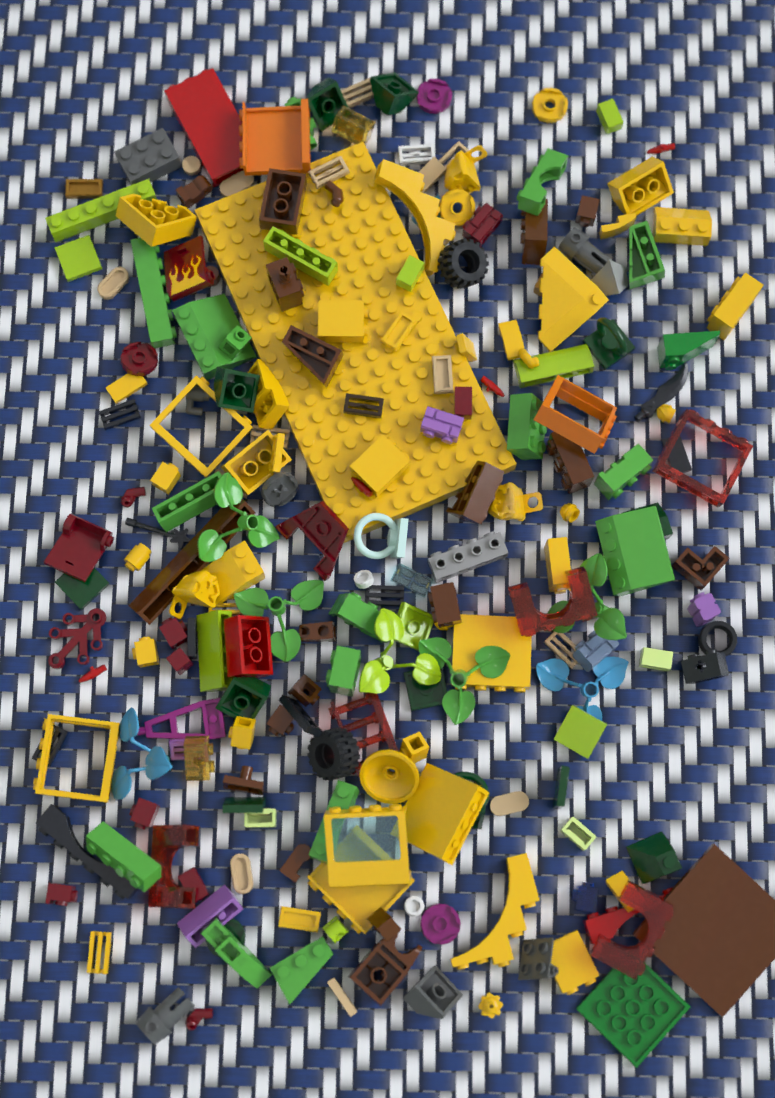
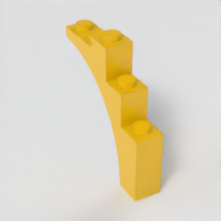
M383 159L377 167L373 182L395 194L408 207L416 219L425 249L424 270L427 276L430 277L438 271V266L440 265L438 263L439 254L455 238V223L437 217L440 212V206H438L440 199L422 193L425 185L423 174Z
M527 853L506 858L509 874L508 893L501 916L491 932L478 945L461 955L450 958L452 967L457 966V970L469 967L468 963L476 961L477 965L489 962V957L492 958L494 965L498 964V967L510 965V960H514L507 935L511 934L512 938L523 935L522 931L527 930L521 905H524V909L536 906L535 902L540 901Z

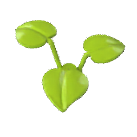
M385 608L380 609L374 623L375 634L381 641L390 642L385 650L381 652L380 657L364 665L359 679V692L378 694L386 691L390 684V677L386 671L402 667H414L412 676L422 685L438 683L442 677L437 660L430 654L418 655L415 663L393 664L392 657L386 655V653L394 644V640L403 638L404 625L394 612Z

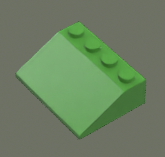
M225 294L188 302L172 310L181 332L207 381L215 377L217 367L233 369L257 358L249 342L234 359L219 348L223 340L237 325L241 327Z
M656 506L616 514L595 521L613 595L625 596L675 581Z

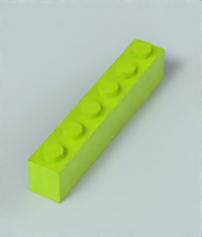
M150 180L141 181L46 217V222L55 242L117 220L118 218L115 215L120 197L137 194L141 195V199L152 201V198L157 199Z

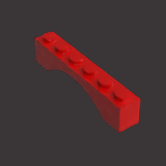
M673 887L662 890L663 894L656 896L655 893L644 896L645 904L629 913L624 907L618 909L617 906L606 909L607 913L599 915L598 912L586 915L587 919L583 920L590 944L612 939L626 920L639 912L655 908Z

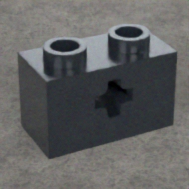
M716 649L705 651L703 656H699V654L687 656L688 659L681 661L686 684H696L729 676L725 653L717 652Z

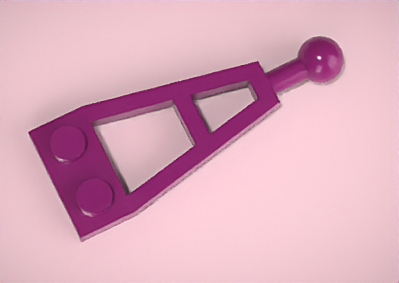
M221 698L199 701L144 722V727H139L136 736L146 734V738L153 739L209 737V740L225 738L223 712L216 709V705ZM202 708L205 734L179 733L177 717ZM170 720L171 733L153 732L152 726Z

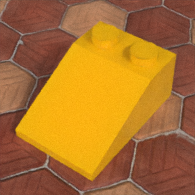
M245 540L228 549L221 558L211 562L202 569L217 577L220 595L216 598V606L229 600L235 593L242 592L265 579L263 569Z

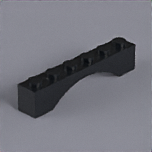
M51 804L37 820L36 824L40 826L38 830L46 837L48 835L52 836L55 839L53 841L55 845L61 849L65 847L69 850L68 855L77 862L80 859L85 864L83 867L91 874L97 873L100 876L99 881L107 887L109 885L116 889L114 893L121 899L125 897L131 899L139 889L134 888L124 876L120 877L111 866L98 861L82 848L75 837L70 817L57 806Z

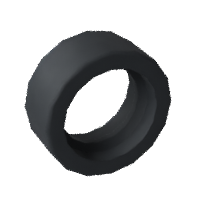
M724 621L708 623L700 631L698 637L701 651L705 654V651L712 650L707 644L706 637L711 630L721 629L727 633L729 644L724 650L717 652L725 653V657L728 656L737 645V634L734 628Z

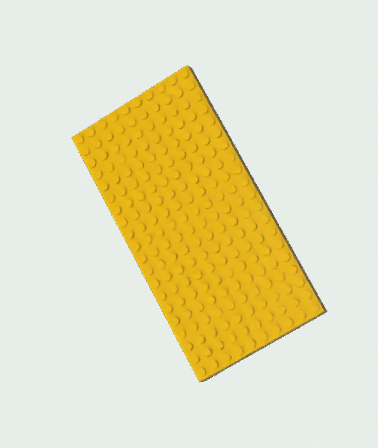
M364 142L311 162L312 170L342 156L350 174L332 182L343 191L344 201L340 203L339 207L331 205L332 194L325 189V186L317 189L309 174L303 173L306 174L307 186L297 235L287 234L301 240L309 247L317 249L325 256L333 258L338 263V272L329 286L296 268L297 279L301 280L304 297H302V305L282 312L268 279L266 264L280 260V258L265 251L263 240L270 230L260 229L259 217L266 181L195 209L198 223L247 333L252 337L251 342L259 359L274 374L285 393L289 408L284 413V416L321 499L349 528L344 543L354 539V529L357 523L368 514L382 513L394 521L453 497L457 492L462 493L467 485L465 480L477 461L487 462L504 471V474L515 470L516 467L512 453L507 450V443L466 357L459 352L456 335L425 270H423L411 292L396 285V278L409 255L417 259L419 257L386 188L373 182L377 169ZM339 163V164H337V165H334V166H332V167H330V168H328V169H326V170H324V171H322V172L316 174L315 177L318 176V175H320V174H322V173H325V172H326L327 170H329V169H333V168H335V167L341 165V163ZM318 300H364V307H368V318H364V325H368V336H364V343H328L341 349L344 355L326 388L285 347L282 341L290 325L318 338ZM402 310L415 318L417 323L398 351L395 352L382 344L381 339ZM451 355L453 393L434 394L432 356ZM455 386L472 387L471 420L464 419L457 443L447 444L441 441L442 438L435 436L434 438H428L423 435V432H420L428 406L454 414ZM346 393L384 398L382 417L374 418L345 414L343 411ZM349 399V402L379 406V403ZM348 407V408H352V409H359V410H366V411L378 412L377 410H369V409ZM384 435L386 438L390 437L396 443L395 447L399 451L403 450L408 454L410 466L378 497L374 494L367 497L352 482L351 477H357L350 471V465L379 437ZM371 521L364 526L361 536L387 524L382 521Z

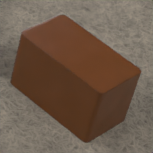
M382 907L367 918L374 929L386 941H389L401 930Z

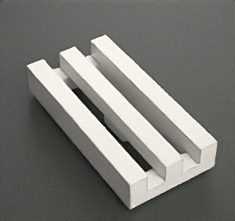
M434 144L398 146L400 166L427 164L435 157ZM431 150V152H422V153H420V152H414V153L402 154V152Z

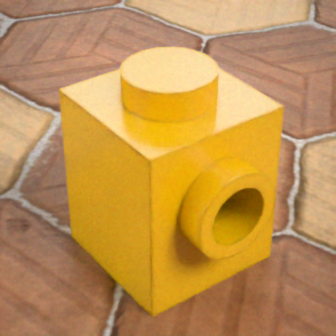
M162 462L150 480L152 485L169 495L181 477L178 471L179 468L172 463L167 465Z
M142 637L139 638L138 642H134L135 648H132L134 660L137 659V664L140 668L160 664L157 645L154 639Z
M236 717L234 725L230 726L228 738H231V746L250 750L254 739L256 719Z
M419 731L402 739L399 752L416 763L427 757L429 746Z

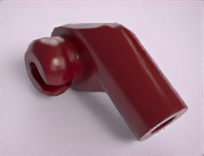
M145 486L126 490L121 498V504L128 508L137 497L146 496Z
M213 1008L194 1009L185 1020L186 1028L192 1031L196 1029L202 1019H212Z

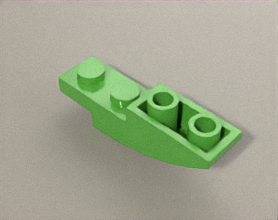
M217 918L201 931V934L215 948V951L221 958L255 988L258 989L272 975L245 945H242Z

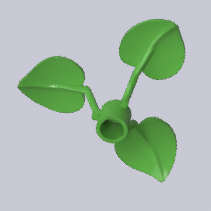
M229 472L224 473L216 482L214 499L219 507L226 508L229 506L231 510L241 514L237 521L239 527L220 535L212 529L203 531L198 538L197 544L199 558L204 562H212L221 558L227 548L222 538L239 531L249 530L247 534L248 540L256 548L266 547L280 539L277 530L267 518L260 515H247L246 511H241L233 506L240 503L243 491L239 482Z
M597 553L580 565L578 578L582 584L589 585L591 592L598 602L590 607V611L572 610V605L568 601H559L548 611L545 624L547 628L557 633H566L575 624V616L573 614H584L598 619L594 623V630L599 637L606 640L625 639L627 634L622 612L616 608H609L604 605L603 600L600 599L593 588V585L597 587L602 586L607 579L606 561L600 553Z
M308 580L297 584L291 591V597L296 602L287 601L286 599L282 600L278 596H274L269 600L266 591L261 588H249L235 593L234 599L243 615L263 616L264 609H270L271 613L277 616L282 632L277 631L271 635V651L277 658L284 662H289L298 654L301 638L294 629L285 631L281 617L286 611L285 605L296 606L299 604L300 608L304 611L315 610L323 600L324 582L321 580Z
M433 637L419 641L420 654L427 653L432 655L437 660L440 669L443 668L445 663L448 665L450 674H452L450 678L451 684L457 687L459 691L456 689L449 690L443 697L442 705L454 725H458L470 716L475 707L473 693L462 691L468 676L480 668L482 675L487 678L499 677L507 667L510 653L498 646H485L480 648L475 654V660L478 665L468 672L462 669L454 671L450 661L447 660L452 655V647L446 639Z

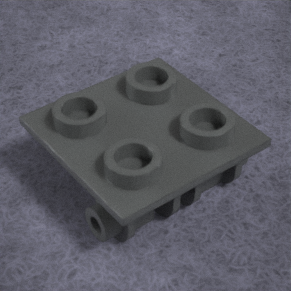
M553 937L523 941L518 980L549 979V977H555L559 973L558 967L551 964L554 944Z

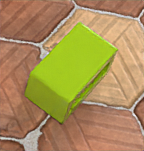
M614 99L599 103L596 112L606 135L621 130L624 122Z
M409 255L396 278V285L411 292L424 270L425 262Z

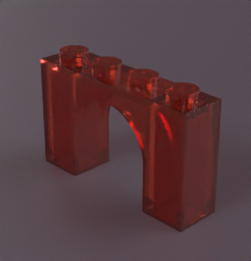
M584 566L564 571L570 596L567 605L557 613H542L534 607L527 582L508 587L521 636L530 637L538 631H552L557 626H570L575 621H588L593 619V616H597L587 571Z
M153 825L151 858L161 865V878L149 888L148 907L195 908L196 888L178 886L173 879L171 867L173 857L178 849L184 846H198L199 826Z
M627 880L619 896V901L645 916L648 921L647 934L640 943L633 946L620 945L600 934L591 950V956L636 980L638 975L641 976L646 968L644 962L647 957L651 958L656 948L653 945L656 939H661L665 931L663 926L666 920H671L675 910L672 909L673 904Z

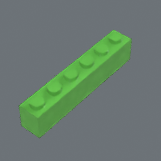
M142 238L132 239L131 245L151 345L154 348L175 345L174 338L177 337L175 326H171V321L174 318L172 310H168L167 306L170 303L168 293L164 291L166 279L165 275L161 276L160 270L163 269L161 258L158 259L157 253L160 252L159 245L151 247Z

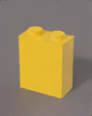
M318 300V339L326 343H364V336H368V325H364V318H368V307H364V300Z
M384 435L379 437L350 465V471L376 497L410 466L408 454L403 450L399 451L395 447L396 443L390 437L386 438Z
M567 537L547 539L544 546L549 592L554 591L555 594L566 593V590H569L573 583Z
M574 930L554 940L551 964L559 969V973L554 979L560 992L570 995L578 991V986L582 984L588 986L596 982L595 978L600 975L578 930Z

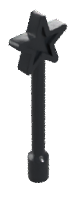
M128 517L125 525L131 527H139L171 537L170 542L178 543L180 549L183 548L184 543H189L191 540L187 537V528L182 532L174 529V533L139 523L137 520Z

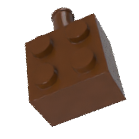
M285 257L266 264L268 279L281 311L283 312L302 305V297H304L301 280L297 279L294 263H289L288 258Z

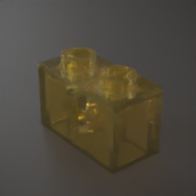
M343 105L335 117L331 132L355 145L364 142L366 145L371 138L375 121Z
M185 736L183 747L186 781L210 780L211 773L215 772V762L211 761V755H213L214 751L213 743H210L209 736Z

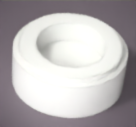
M361 570L355 574L354 582L358 588L365 589L373 584L374 578L370 571Z
M411 896L406 899L404 909L408 915L418 916L424 910V902L418 896Z

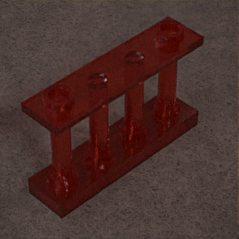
M368 693L363 698L339 707L335 706L334 701L330 702L331 707L328 710L331 718H336L341 729L345 728L350 732L374 722L375 724H380L381 731H378V734L357 741L356 744L360 749L380 741L382 743L386 741L389 748L386 750L398 751L378 694ZM367 704L369 706L373 705L375 712L371 716L344 726L342 725L339 717L340 714ZM364 760L359 762L358 767H355L356 771L352 773V775L356 774L357 778L360 777L359 770Z

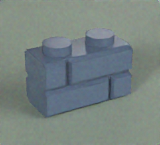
M594 630L588 635V641L584 642L582 640L574 647L576 651L573 654V658L581 664L586 672H589L618 647L619 642L617 640L603 639Z

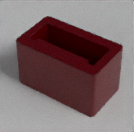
M455 386L454 415L463 417L466 420H471L472 387Z
M180 647L166 658L179 675H182L194 665Z
M195 867L178 876L193 904L210 895Z

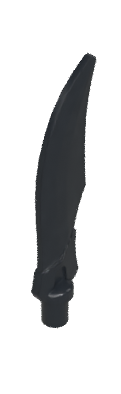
M685 362L681 370L673 378L659 387L655 397L642 404L640 412L634 416L637 422H640L643 418H651L658 407L669 402L680 392L687 380L688 363Z

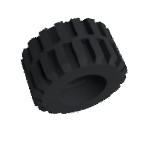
M461 239L443 248L444 250L439 254L441 257L438 258V263H440L438 270H441L440 276L445 278L444 282L446 284L450 283V287L462 289L475 285L485 278L484 274L488 272L486 267L489 266V261H486L488 255L484 254L483 251L485 249L483 247H479L480 243H473L472 239ZM459 255L463 256L467 261V273L459 266Z
M337 727L324 730L319 738L314 736L310 739L311 744L307 748L309 750L307 757L310 759L309 764L310 766L312 765L313 772H317L319 778L331 781L349 776L356 771L355 767L359 765L358 759H360V754L358 751H360V748L356 744V738L353 739V734L348 732L347 729Z

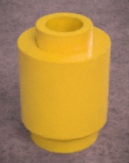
M142 543L135 545L124 558L125 566L132 572L135 570L140 571L150 558L152 551Z

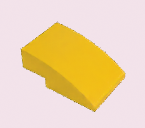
M257 359L248 371V373L260 375L253 413H255L259 428L272 430L289 408V404L274 374L261 359Z

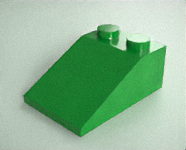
M720 331L663 334L657 346L659 368L673 370L712 348L720 335Z

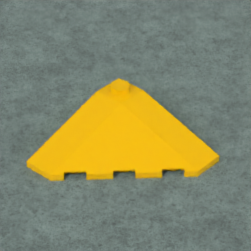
M555 246L540 259V267H543V278H540L539 293H542V304L539 305L538 319L542 320L541 331H538V339L549 352L553 351L609 301L597 285Z

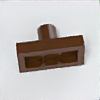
M242 766L239 777L224 775L223 787L227 790L262 796L264 782L251 780L253 768Z

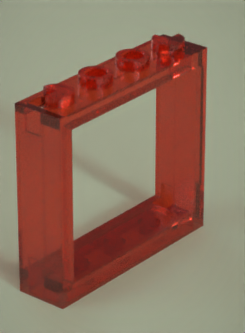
M686 409L681 414L652 471L710 504L720 507L727 499L753 445L747 439L733 435L731 430L717 426L713 420L704 419L699 416L698 412ZM687 421L742 451L721 494L665 463Z

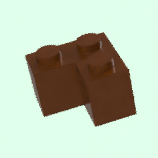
M714 546L702 560L687 547L673 563L672 567L702 591L730 558Z
M450 582L431 586L428 598L431 607L435 609L432 612L433 622L437 623L439 628L462 623L454 583Z

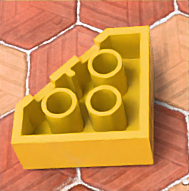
M137 194L120 197L115 215L151 247L191 236L197 220V216L185 206L177 205L176 208L166 205L167 202L153 198L152 201L141 199V195Z

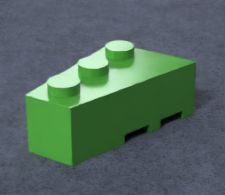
M638 443L616 463H612L608 470L600 472L594 485L608 500L613 497L616 499L624 492L622 490L627 485L631 487L638 480L637 476L641 473L645 475L652 469L651 464L654 460Z
M351 592V594H339L329 615L333 617L336 615L345 620L344 623L349 626L351 624L379 642L387 643L381 641L376 636L374 630V623L380 612L377 610L378 606L371 602H363L361 600L362 597L354 592Z

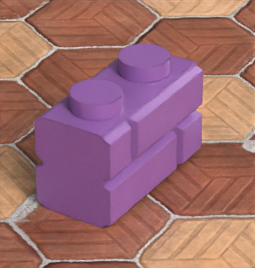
M428 406L420 432H423V435L428 438H434V436L442 438L441 441L447 444L457 443L464 418Z
M704 592L695 595L690 600L691 604L687 608L690 615L693 616L696 627L711 622L721 612L718 605L715 604L712 593L705 595Z

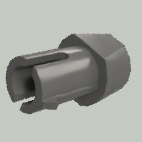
M574 227L563 239L558 249L570 261H577L592 273L591 276H595L611 259L589 242V235Z
M177 987L155 1009L149 1006L136 1022L140 1030L154 1045L172 1033L171 1028L190 1010L191 1012L194 1010L195 1005L190 998H186L172 1011L171 1007L185 995L180 987Z

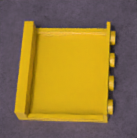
M460 614L462 623L455 624L453 628L452 668L454 671L462 669L468 672L478 665L475 660V654L480 648L485 646H498L510 653L507 667L499 677L487 678L482 675L479 668L468 676V680L462 687V690H467V687H475L476 691H486V688H494V691L497 692L514 689V692L524 693L525 690H529L531 678L532 617Z
M427 763L419 777L416 792L404 805L407 806L405 814L407 843L453 865L489 792L475 783ZM397 819L390 834L399 839Z
M356 825L340 842L334 856L336 862L392 860L359 825ZM322 862L307 876L310 880L307 884L315 891L319 889L324 894L322 898L330 906L333 903L338 908L336 912L344 920L346 918L350 919L353 922L351 927L358 934L361 932L366 934L372 927L367 919L380 907L387 911L415 881L411 878L410 883L329 887L328 865Z

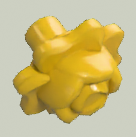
M487 993L486 996H481L478 1008L482 1010L481 1014L483 1016L494 1018L495 1015H500L503 1003L498 995L495 996Z

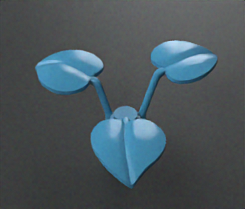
M606 657L593 668L594 674L598 677L595 682H584L583 684L567 680L569 667L563 660L557 658L537 663L536 673L541 684L550 691H560L563 688L564 682L579 687L581 694L587 697L584 706L577 707L602 721L600 708L596 705L588 706V704L592 700L591 698L599 693V681L607 689H614L622 684L628 661L619 657Z
M132 707L128 709L120 722V738L124 742L130 739L131 743L146 750L149 754L145 759L146 767L127 770L125 766H120L116 769L111 782L112 793L116 801L125 798L130 792L132 785L130 774L132 772L145 771L148 779L155 780L173 767L162 747L155 746L150 749L134 739L139 731V721L135 709Z

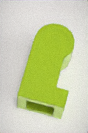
M337 916L323 927L334 943H337L349 932Z

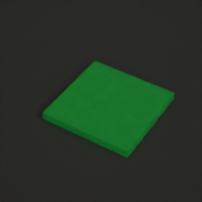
M629 949L575 1009L637 1068L691 1006L637 954Z

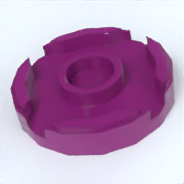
M431 78L421 83L417 89L419 93L416 100L423 111L430 114H438L449 108L452 101V91L445 81Z
M446 904L430 906L421 917L422 933L427 940L434 944L443 945L450 943L457 937L460 931L461 922L458 913L454 908Z

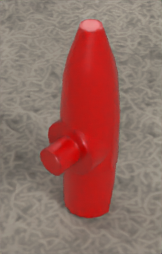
M661 144L649 149L647 153L657 154L674 150L675 144Z
M485 376L481 378L480 381L486 385L487 392L493 391L501 397L505 396L494 382Z
M351 477L352 482L360 492L364 493L367 497L372 496L373 492L362 481Z
M104 664L98 668L91 666L90 671L83 675L79 682H85L99 676L107 670Z

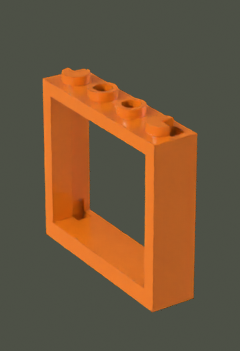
M557 375L533 420L595 454L597 449H602L607 441L610 430L617 418L614 415L617 407ZM557 396L602 421L598 433L552 409L550 405L554 397Z

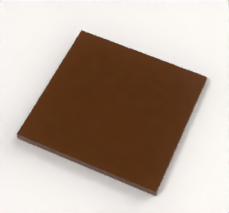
M713 843L632 934L723 1018L775 959V899Z

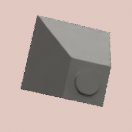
M434 965L408 991L403 999L417 1014L443 1019L463 994Z

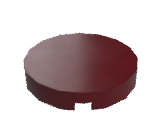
M134 342L123 349L121 365L131 375L145 376L156 369L158 354L156 349L150 344Z

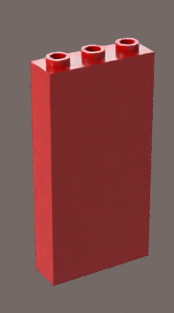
M214 69L203 70L200 74L188 77L183 82L171 85L164 90L171 109L213 187L220 185L229 177L244 171L240 169L239 158L243 157V152L240 153L239 141H243V136L240 137L239 125H242V121H240L239 115Z

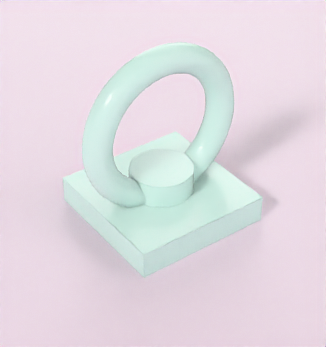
M371 513L359 520L354 529V542L357 549L364 556L371 559H382L389 555L390 558L395 559L405 558L409 519L399 518L393 521L389 516L382 513ZM371 521H382L390 528L387 536L388 547L382 551H371L362 542V530Z

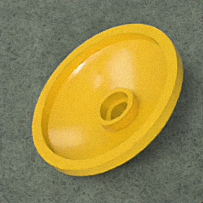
M380 750L372 753L364 760L360 769V782L366 793L373 799L386 804H398L414 795L419 784V773L414 762L403 753L394 750Z

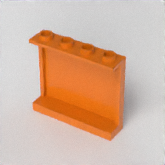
M301 99V106L246 108L245 102H242V109H239V118L242 121V125H239L240 137L243 136V141H239L240 153L243 152V157L239 158L240 169L244 170L245 176L268 175L269 168L308 173L311 170L310 108L308 99Z

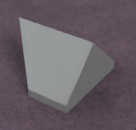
M609 260L590 279L605 296L620 294L629 284L625 266Z

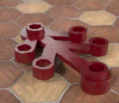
M94 608L87 615L66 613L63 616V622L66 625L70 626L74 623L86 624L78 629H59L57 627L50 629L49 636L54 640L62 637H73L58 653L50 655L48 663L53 669L58 670L65 665V657L78 643L80 652L77 656L78 663L81 665L89 663L87 634L92 628L94 639L91 641V648L95 651L103 648L101 626L105 624L107 619L105 612L102 609ZM98 614L100 616L99 620L94 621V615ZM68 616H72L71 622H66ZM58 630V636L53 637V631ZM99 641L100 646L98 648H94V643ZM82 656L87 657L85 662L80 661ZM55 657L59 658V662L57 664H53V659Z

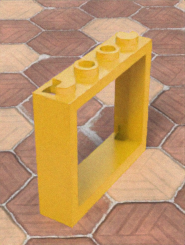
M196 375L150 424V428L207 478L253 427L251 426V420L245 415L241 417L237 413L238 410L223 408L244 429L208 468L160 425L196 385L216 402L215 392L209 387L210 383L204 377L199 378Z
M48 714V717L44 718L42 730H45V736L40 739L39 750H42L41 758H37L36 770H39L38 778L35 777L33 781V789L36 790L35 794L109 803L120 723ZM55 722L110 729L100 796L44 789Z

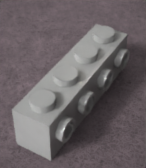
M493 531L485 534L482 539L477 540V538L468 540L466 545L460 547L459 545H454L448 548L449 551L441 553L439 551L431 554V558H428V564L435 582L439 583L506 558L509 552L501 533Z

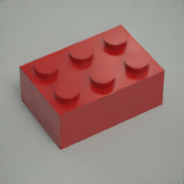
M236 615L224 619L228 677L262 678L273 675L269 617Z

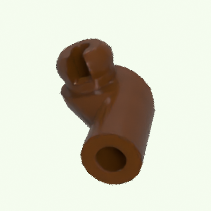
M328 181L325 189L332 194L331 205L339 207L340 203L344 201L343 191L334 183Z

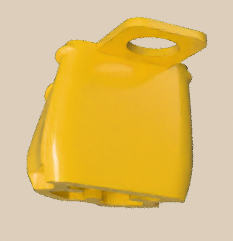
M481 145L465 153L463 151L456 153V156L447 165L444 186L447 190L462 189L469 194L473 191H480V182L474 163L488 155ZM475 151L482 152V154L478 157L471 156L472 153Z
M508 482L498 486L495 499L490 504L488 513L499 520L515 519L524 521L526 513L543 509L542 495L539 492L523 495L520 488L514 483ZM532 497L538 499V505L535 508L528 506V501Z
M207 570L197 571L184 576L178 585L172 589L174 598L169 614L177 619H181L187 603L211 608L216 607V598L220 595L217 577L211 575ZM180 602L181 610L179 613H176L175 605Z

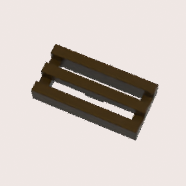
M346 393L343 412L345 414L381 418L384 398ZM349 399L379 403V406L349 402ZM348 407H355V408H362V409H369V410H377L378 412L366 411V410H359V409H352V408H348Z

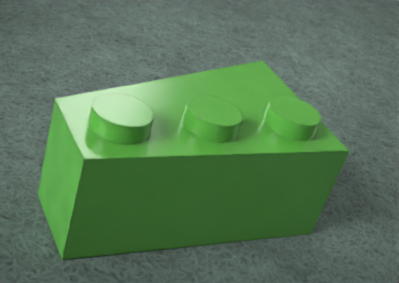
M648 221L629 227V289L631 290L665 278V269Z
M324 936L270 967L289 1004L293 1002L334 954Z

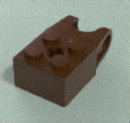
M399 932L389 941L382 938L376 943L348 976L380 1006L408 974L409 969L422 950V946L417 945L405 954L398 952L395 947V940ZM378 970H380L381 979L379 980L376 978V980H374L373 972H378Z

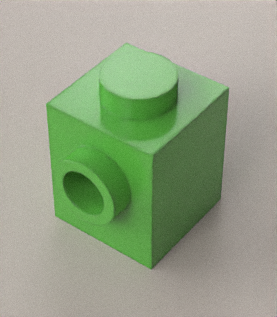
M237 325L223 340L219 348L234 359L246 347L252 337Z

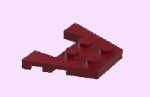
M321 501L278 524L275 528L286 540L291 538L298 528L324 555L313 569L326 581L332 574L349 528L324 501Z

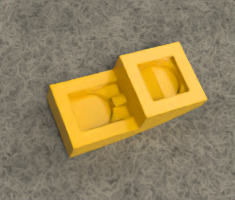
M636 213L618 216L614 224L601 225L599 231L600 240L616 236L629 229L636 220Z
M517 320L498 323L507 360L520 358L518 351L524 348Z

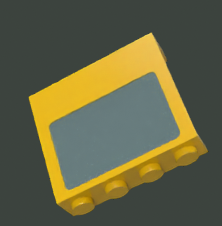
M391 804L389 807L370 805L369 808L350 806L349 809H341V807L336 806L326 810L324 813L329 887L410 883L412 875L411 870H409L405 817L407 806L401 807V804Z

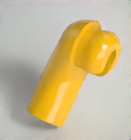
M519 349L518 355L528 368L534 369V367L539 366V359L537 357L531 358L526 349Z

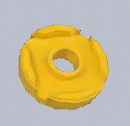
M544 88L534 96L532 112L540 121L555 123L566 115L568 101L560 90ZM551 102L555 107L547 108L545 104Z
M462 189L447 191L439 202L441 218L455 223V226L464 225L468 219L472 218L475 212L473 197ZM456 202L461 204V210L458 213L453 211V205Z

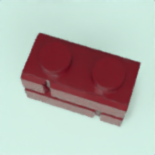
M485 203L482 207L479 206L475 210L472 220L468 219L462 226V236L467 240L472 239L473 243H480L479 247L485 243L503 219V215L488 203Z

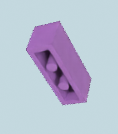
M224 884L177 924L186 939L197 948L206 940L201 931L215 918L225 925L242 911L243 907Z

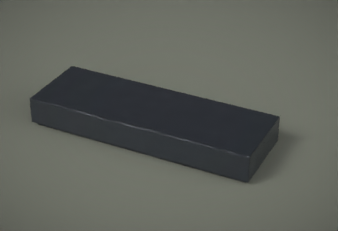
M282 695L279 698L280 703L304 732L319 738L322 730L297 700Z

